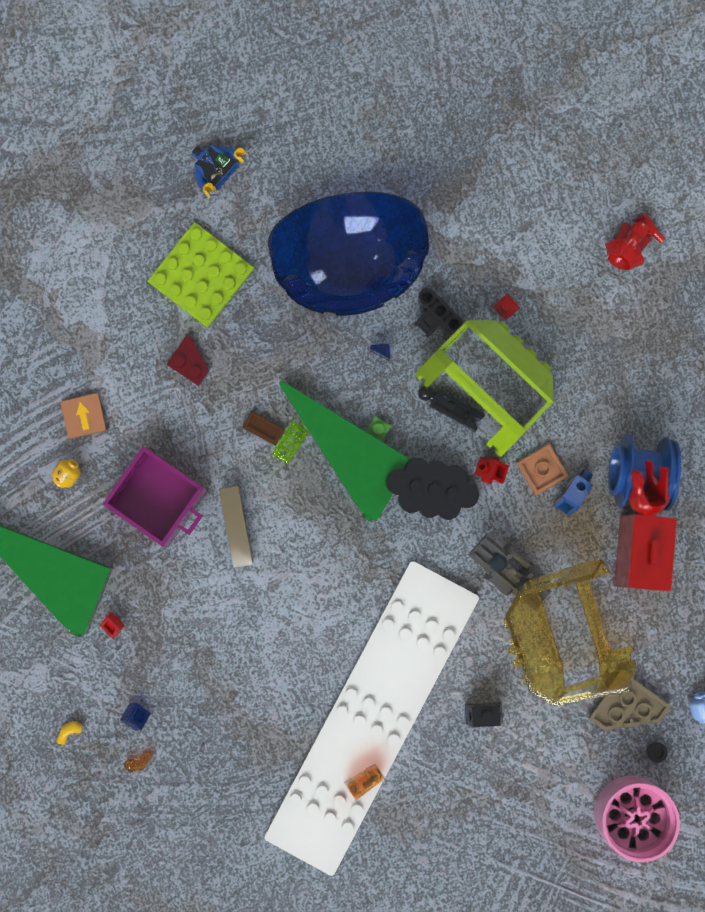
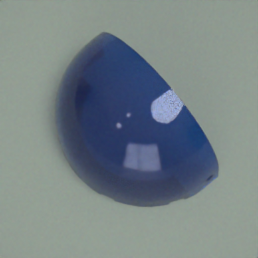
M351 192L315 200L284 216L270 232L268 249L275 279L293 301L306 309L321 314L328 312L335 313L336 316H348L385 306L384 303L392 298L397 299L415 282L424 267L423 263L429 251V236L424 215L421 209L412 201L398 195L383 192Z

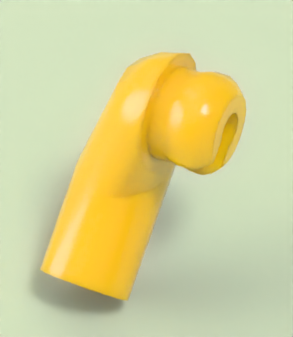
M77 721L64 724L61 727L56 742L65 745L69 735L73 733L79 734L82 731V724L77 723Z

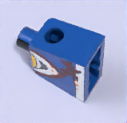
M582 470L580 475H575L570 479L553 506L568 516L576 512L593 487L589 483L593 475L587 470Z

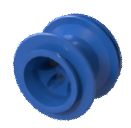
M626 433L620 443L615 444L609 463L608 487L610 495L614 496L615 503L619 508L626 504L629 493L632 491L631 473L633 470L636 469L642 473L644 478L643 491H647L645 461L647 460L653 462L654 477L657 481H660V467L669 468L668 494L671 497L663 510L668 511L673 507L681 478V451L676 440H669V438L664 437L659 442L656 451L634 448L631 434Z

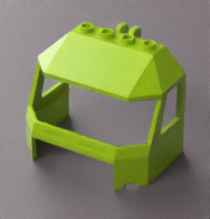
M467 320L414 375L419 380L423 378L426 381L424 385L427 388L443 371L455 380L503 426L486 443L490 448L494 445L497 448L495 452L502 457L554 402L553 374L550 372L552 368L545 361L540 363L536 359L538 355L530 347L525 349L523 347L524 341L516 334L512 336L508 332L510 328L504 322L498 323L496 320ZM468 328L473 330L547 401L523 427L445 354Z

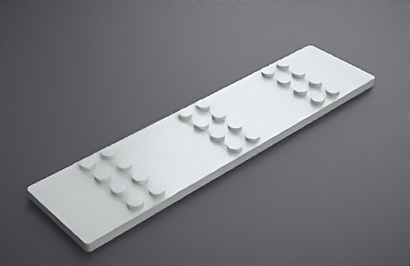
M414 561L409 563L266 832V841L330 876L335 874L479 600L476 594ZM377 773L378 777L372 783L370 782L367 787H364L363 782L367 781L372 774ZM349 781H351L357 789L356 793L354 794L347 785Z

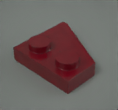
M187 334L166 365L197 386H200L209 373V369L191 337Z

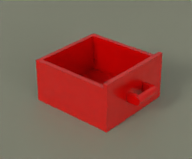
M637 514L620 517L614 586L671 592L677 518Z

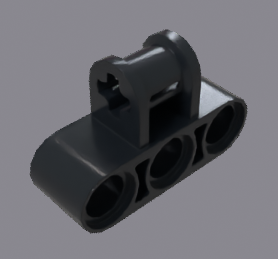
M425 288L420 291L418 304L425 313L414 325L418 326L426 334L427 338L439 327L449 335H453L458 329H451L449 323L455 321L460 328L463 325L462 319L432 289ZM425 294L430 295L432 301L426 303L421 297ZM437 308H443L445 310V315L438 316L435 313V310Z

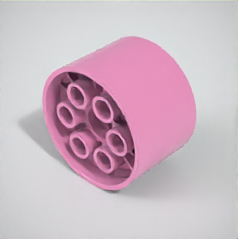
M638 776L619 777L608 783L601 790L595 802L594 820L600 835L615 852L628 860L635 862L656 860L665 855L676 842L680 828L679 813L676 805L663 790L647 779ZM639 787L638 792L634 796L633 788ZM623 793H628V800L621 802L620 796ZM647 794L648 801L640 803L641 796ZM614 799L619 802L617 806L611 804ZM660 800L664 805L657 808L651 807ZM613 809H617V816L614 818H610L609 812ZM656 813V820L650 822L649 819L651 814ZM636 814L639 816L638 822L634 821V815ZM615 824L613 829L608 831L607 826ZM652 826L661 830L658 837L650 831ZM625 827V835L618 836V830ZM645 829V836L638 838L639 831ZM631 836L634 837L635 848H628Z

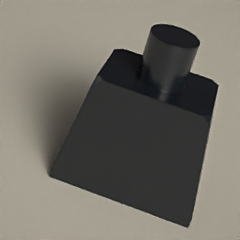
M502 702L465 704V723L471 727L501 726L503 723Z

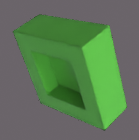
M375 416L366 432L382 442L391 426Z

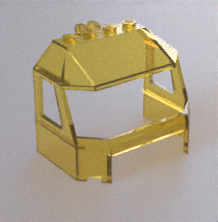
M602 559L573 565L526 581L505 615L504 623L511 633L510 641L512 647L508 651L510 655H516V659L512 662L513 666L522 667L523 682L528 686L529 691L553 706L629 691L637 670L636 662L631 661V653H634V646L610 649L589 580L594 577L610 573L608 568H603L605 565ZM560 577L556 582L534 586L536 584ZM575 583L598 654L600 675L565 687L562 661L539 591L560 586L569 588L570 584ZM595 685L592 692L562 698L564 694Z

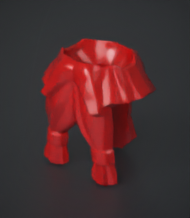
M641 221L634 223L632 227L628 223L621 225L615 240L605 244L607 259L611 265L619 270L627 271L643 265L644 257L641 252L652 240L646 235L648 234L647 225Z
M647 460L645 461L647 491H643L644 478L642 473L636 469L633 470L631 473L632 491L629 493V503L635 512L652 516L661 513L671 497L668 494L669 468L660 467V481H657L654 477L653 462Z

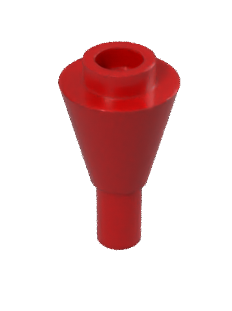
M641 213L636 217L635 223L641 221L647 225L648 235L653 236L659 243L665 240V237L657 230L648 213Z

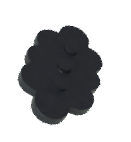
M421 458L410 459L406 463L404 470L391 471L385 480V485L390 493L399 495L398 503L402 510L408 513L419 511L422 516L427 518L438 515L445 520H452L459 515L461 507L471 508L479 499L478 489L474 485L466 483L467 475L462 467L457 465L447 467L439 460H432L427 463Z

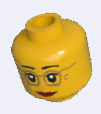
M72 459L61 460L52 471L54 484L60 488L72 487L81 475L78 463Z

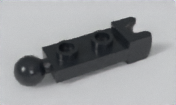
M422 386L418 390V396L421 400L432 401L429 406L430 408L473 432H476L478 427L473 424L472 419L475 417L483 419L485 416L479 410L470 407L441 390H438L436 394L433 393L430 387L427 388L426 386Z

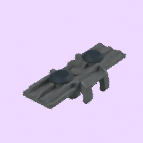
M486 534L468 554L490 573L489 575L487 573L484 574V578L488 582L494 584L506 596L513 593L533 611L552 592L531 573L535 568V564L525 559L514 549V545L511 543L506 544L502 548ZM511 557L523 566L520 571H517L507 563Z

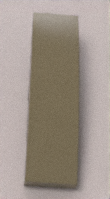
M239 486L219 488L233 566L236 568L252 565L253 559Z

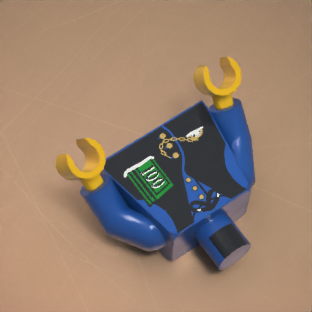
M197 146L192 151V155L198 160L194 164L196 169L194 175L198 187L210 198L209 193L211 191L216 193L238 169V161L244 162L241 157L243 155L248 156V153L243 148L234 149L224 146H210L205 152L200 146Z

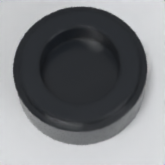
M660 742L649 744L647 747L649 759L657 763L666 759L668 751L665 745Z

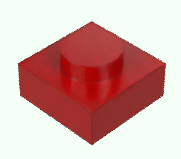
M506 294L493 306V309L507 321L520 309V306Z
M112 612L99 625L112 639L125 627L121 620Z

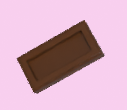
M253 411L250 412L242 426L245 430L274 446L278 444L285 431L281 426Z

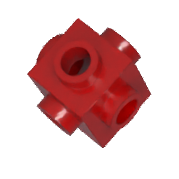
M489 455L488 458L480 456L474 475L481 477L482 482L492 485V482L503 484L509 466L500 462L498 457Z

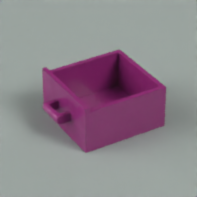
M143 446L102 505L157 542L160 546L168 548L180 530L190 535L203 515L195 511L208 490ZM193 513L197 516L189 529L183 527Z

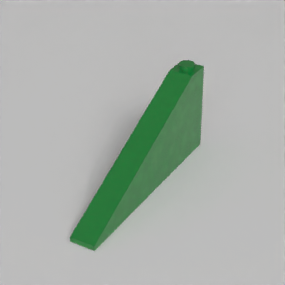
M280 381L281 389L359 511L363 513L362 517L370 522L372 520L377 521L393 495L385 485L387 475L393 470H404L406 463L410 459L290 385Z
M0 525V557L57 620L70 630V634L81 637V634H88L113 568Z

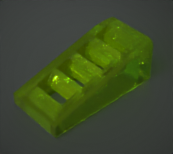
M292 422L272 455L289 465L309 432ZM292 430L302 434L301 438L291 433ZM288 436L297 440V444H294L293 442L288 440ZM283 444H289L293 447V450L291 451L290 449L283 446ZM280 449L289 453V456L286 457L285 455L280 453Z

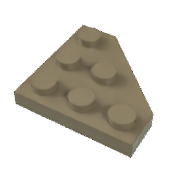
M621 671L588 719L604 731L650 723L654 724L661 722L671 706L627 673Z

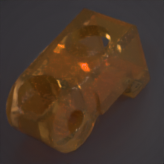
M373 764L344 783L355 800H357L378 785L385 777L378 766Z

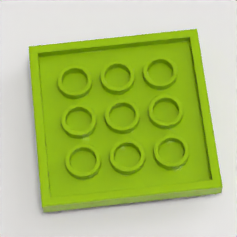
M194 222L147 282L208 329L255 268Z

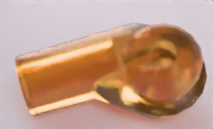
M145 750L139 759L126 760L124 768L129 772L142 771L153 755Z

